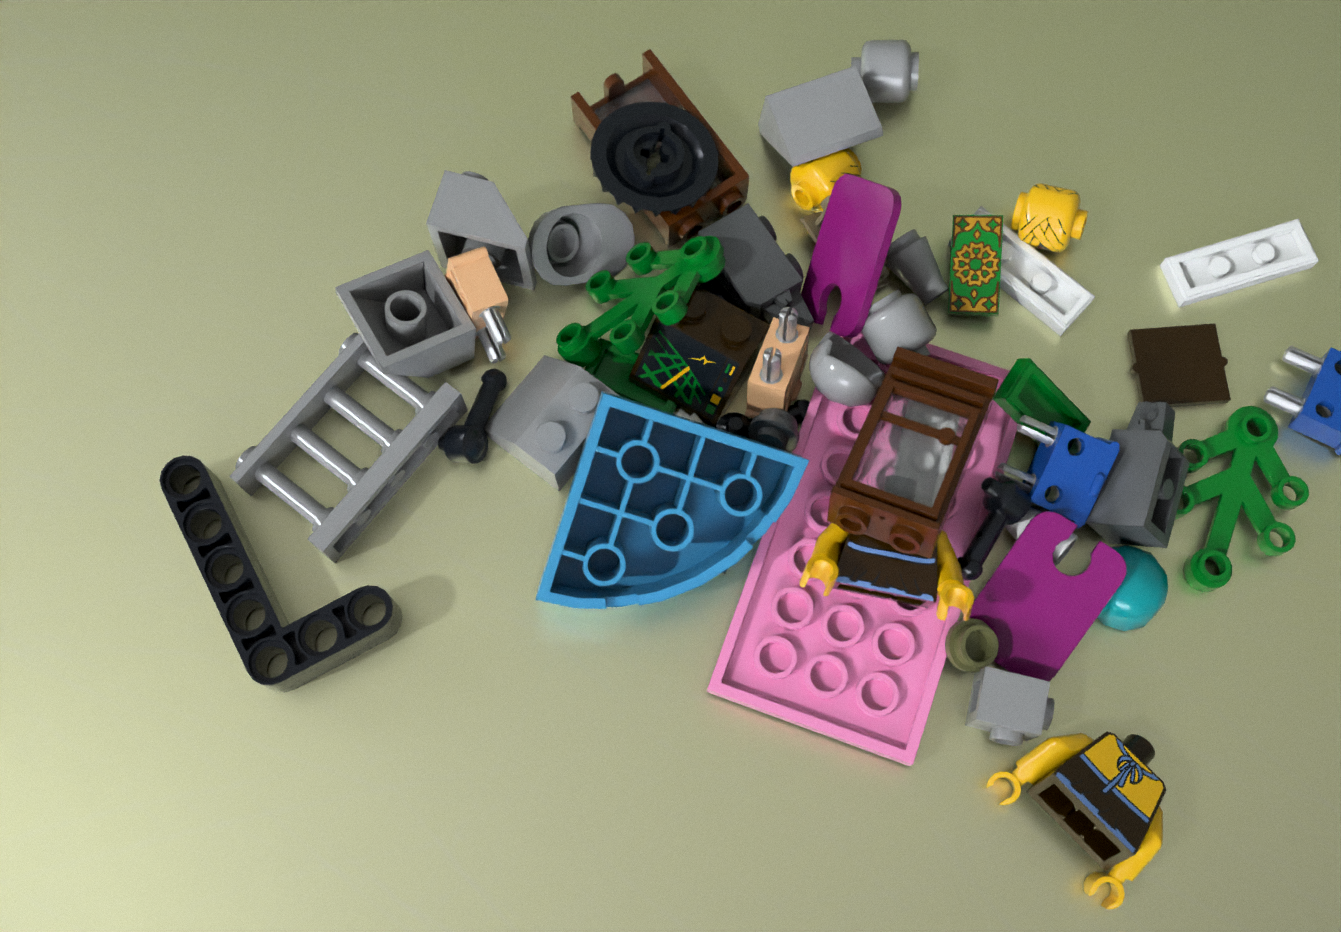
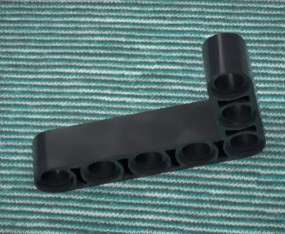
M182 455L173 458L164 466L159 480L161 489L240 658L254 681L275 692L285 693L295 690L389 640L398 632L402 623V612L399 605L385 590L378 586L370 585L357 588L289 624L218 477L193 456ZM200 476L201 479L198 487L191 493L183 494L186 482L193 477ZM221 519L222 524L219 532L211 538L204 539L203 534L206 526L213 520ZM243 563V573L240 578L234 583L225 584L224 577L228 568L233 564ZM374 603H384L386 611L383 619L372 626L364 625L362 619L366 608ZM264 607L265 619L262 624L254 630L247 631L245 623L249 613L256 608ZM326 628H336L337 638L334 645L326 651H316L315 641L318 634ZM286 653L288 658L286 669L279 676L270 678L267 672L269 661L276 654Z

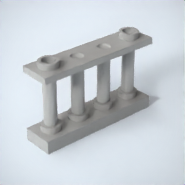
M353 333L341 345L339 356L257 446H252L242 453L236 462L235 471L229 477L251 497L263 484L313 524V533L308 540L322 554L336 563L436 448L438 439L444 436L449 428L456 425L468 409L462 394L447 382L437 392L430 391L428 393L407 376L382 374L360 334ZM365 370L415 408L416 416L403 430H393L345 393ZM331 407L382 446L381 456L369 469L367 467L360 469L312 431L313 427ZM296 446H299L348 485V493L335 508H325L277 469Z

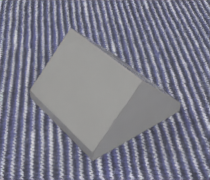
M857 66L765 96L758 123L760 134L792 167L883 136L882 125Z

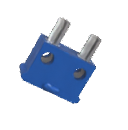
M1289 346L1283 355V361L1312 374L1307 387L1300 399L1271 386L1266 391L1263 400L1293 415L1288 428L1335 448V453L1341 456V351L1331 347L1322 358H1319L1297 347Z
M1027 415L1022 416L1019 421L1045 432V434L1017 424L1018 432L1041 443L1027 473L1006 463H1001L997 467L1023 479L1022 482L997 471L995 472V478L997 480L1002 478L1014 480L1029 494L1032 503L1063 515L1077 525L1076 528H1081L1085 525L1120 451L1119 443L1101 437L1094 438L1059 422L1050 421L1049 425Z

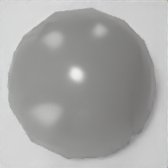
M828 332L814 348L810 356L809 371L817 390L828 400L848 407L867 405L876 397L886 376L871 359L834 332Z

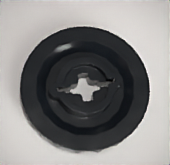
M637 102L613 111L599 124L591 143L590 160L593 167V177L599 179L603 192H610L615 197L617 205L626 203L632 206L635 214L641 210L652 211L654 216L657 217L664 211H671L676 215L683 207L689 206L693 208L698 199L707 195L715 180L718 169L717 148L707 128L687 111L666 103ZM658 142H661L660 162L656 168H653L651 174L647 175V158L655 152Z

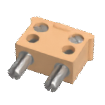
M483 246L448 258L447 270L444 276L476 327L475 339H480L491 363H497L498 360L501 362L506 358L502 343L506 344L511 340V335L504 322L509 299L489 258L486 247Z
M785 307L780 310L779 319L775 317L772 319L748 379L746 417L753 419L762 410L767 408H778L787 412L791 401L796 400L802 386L800 378L808 358L810 327L797 324L798 314L794 308L791 310V315H789V307Z

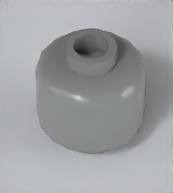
M869 40L862 47L861 57H852L851 67L857 66L872 103H902L907 100L910 91H917L919 52H911V46L907 41Z
M898 289L871 305L861 333L876 359L881 364L889 365L892 363L897 347L928 356L930 352L926 344L934 339L937 329L919 297L915 294H905L902 296Z

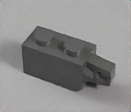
M748 203L698 232V236H714L722 243L726 262L722 271L715 278L740 308L742 307L747 313L762 321L766 319L770 324L773 317L779 319L781 309L789 307V315H791V310L794 308L798 314L797 324L812 328L814 319L800 293L804 278L802 268L792 254L788 253L785 255L776 243V233L765 216L761 215L758 217Z
M1138 402L1127 429H1112L1109 440L1118 442L1120 451L1086 521L1092 529L1110 544L1168 547L1190 462L1172 443L1175 411L1167 402Z

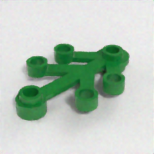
M698 236L687 241L678 250L656 252L648 242L635 245L627 253L626 262L636 275H646L652 270H667L655 277L615 280L607 270L599 271L591 276L585 288L596 303L603 304L611 299H625L586 326H581L579 323H571L564 327L556 338L558 353L566 362L583 368L597 358L602 348V343L598 338L611 329L609 339L622 355H629L637 351L645 341L644 333L654 314L666 326L679 322L687 313V303L697 283L710 281L722 271L726 262L722 243L714 236Z
M1246 406L1239 408L1227 419L1224 432L1202 441L1188 439L1177 447L1183 454L1184 449H1188L1197 455V463L1190 462L1187 473L1198 471L1213 457L1233 451L1228 469L1183 487L1181 494L1183 509H1177L1175 519L1181 518L1190 512L1194 506L1220 495L1204 548L1189 556L1183 567L1184 577L1188 584L1201 592H1212L1222 587L1232 576V564L1226 555L1241 506L1258 534L1257 544L1263 553L1276 557L1288 552L1295 545L1296 537L1294 531L1287 524L1275 520L1251 477L1254 461L1257 462L1272 486L1271 499L1278 508L1293 510L1302 505L1308 499L1309 489L1301 478L1289 475L1273 447L1278 439L1277 424L1267 411L1259 407ZM1247 423L1257 428L1260 434L1259 437L1252 435L1248 431ZM1284 486H1289L1294 490L1296 494L1295 501L1288 499L1284 495ZM1270 532H1276L1280 535L1283 541L1282 547H1277L1271 542ZM1206 559L1214 561L1218 566L1219 573L1217 576L1210 574L1206 570Z

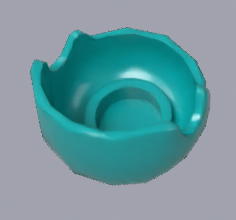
M1129 545L1111 547L1124 558L1126 576L1097 619L1105 626L1122 631L1143 628L1160 611L1166 601L1168 593L1167 574L1151 552Z

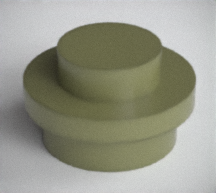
M969 618L968 621L963 619L957 621L949 629L945 640V650L949 661L954 667L964 672H979L985 666L990 665L995 660L999 648L998 639L994 631L985 622L978 619Z

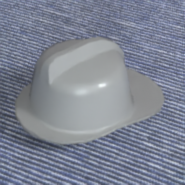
M589 203L562 206L543 213L534 222L527 239L533 265L540 277L552 285L567 286L587 283L591 276L602 270L609 271L614 277L627 265L626 255L634 247L635 235L633 225L625 212L612 204Z

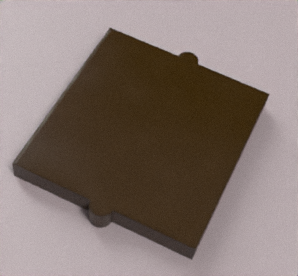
M1215 323L1132 329L1127 333L1133 366L1129 372L1136 378L1140 402H1167L1170 407L1228 403L1231 400L1224 369L1228 364V360L1222 357Z

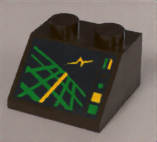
M696 285L687 303V313L679 322L666 326L656 316L629 375V381L666 402L668 400L674 402L678 409L684 410L689 415L696 413L703 423L716 428L718 420L725 414L752 371L770 325Z

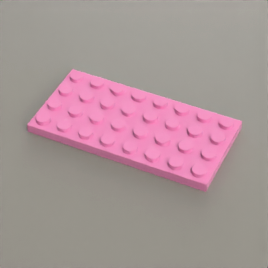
M861 332L853 338L840 336L859 349L887 374L891 364L884 365L876 359ZM929 343L926 344L930 352L929 357L999 379L996 392L1010 372L1009 370ZM815 386L799 431L798 444L792 451V453L808 459V465L792 500L775 523L773 522L767 532L761 537L707 692L911 766L917 754L947 657L945 650L946 636L949 629L958 621L961 610L957 607L949 606L946 620L938 619L936 616L940 598L938 593L936 602L925 608L832 589L829 596H823L826 587L821 580L816 578H809L805 588L799 585L805 566L812 556L818 536L831 524V522L827 521L831 490L837 483L875 400L874 398L867 405L848 407L828 400ZM895 395L888 412L905 418L909 399ZM994 400L942 529L947 533L957 559L960 556L963 557L988 514L983 505L985 493L981 488V484L989 477L997 480L995 478L996 471L1004 474V471L997 467L1001 463L1007 464L1017 432V423ZM960 416L957 436L961 437L968 421L967 418ZM883 421L857 479L858 482L883 490L885 478L893 475L903 427ZM954 445L952 457H953L954 452H955V450H956V448H957L956 445ZM963 579L964 585L968 587L970 580Z

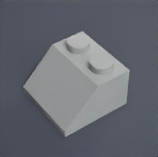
M445 170L426 222L441 267L447 268L448 258L484 246L501 282L534 290L537 280L528 239L495 183L475 172L465 171L459 174Z
M429 250L335 287L337 296L382 374L430 378L474 359L476 327Z
M544 355L487 421L484 431L492 441L557 491H560L576 471L601 391L619 395L581 366Z

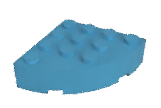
M601 391L537 588L536 600L577 609H607V607H623L639 604L640 606L661 602L702 586L740 561L753 548L752 545L767 532L772 523L778 520L792 500L809 460L798 454Z

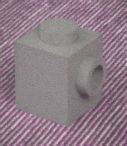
M985 666L974 674L965 726L989 731V739L991 741L1021 747L1023 740L1029 741L1041 736L1042 729L1048 730L1054 713V699L1048 697L1050 682Z

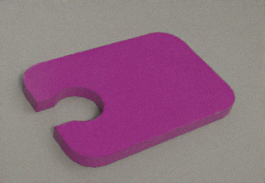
M844 174L839 177L832 189L801 295L814 319L813 323L823 325L827 314V301L830 292L834 287L839 286L842 295L841 306L833 317L829 330L839 336L848 338L858 336L867 320L901 211V197L894 188L852 174Z
M1043 511L1036 514L1030 520L975 598L970 614V619H978L985 622L996 634L999 648L994 662L1009 672L1045 681H1050L1055 677L1126 576L1124 558L1101 540L1092 550L1090 563L1083 572L1076 575H1067L1060 572L1054 565L1053 552L1061 541L1069 539L1077 525L1054 511Z

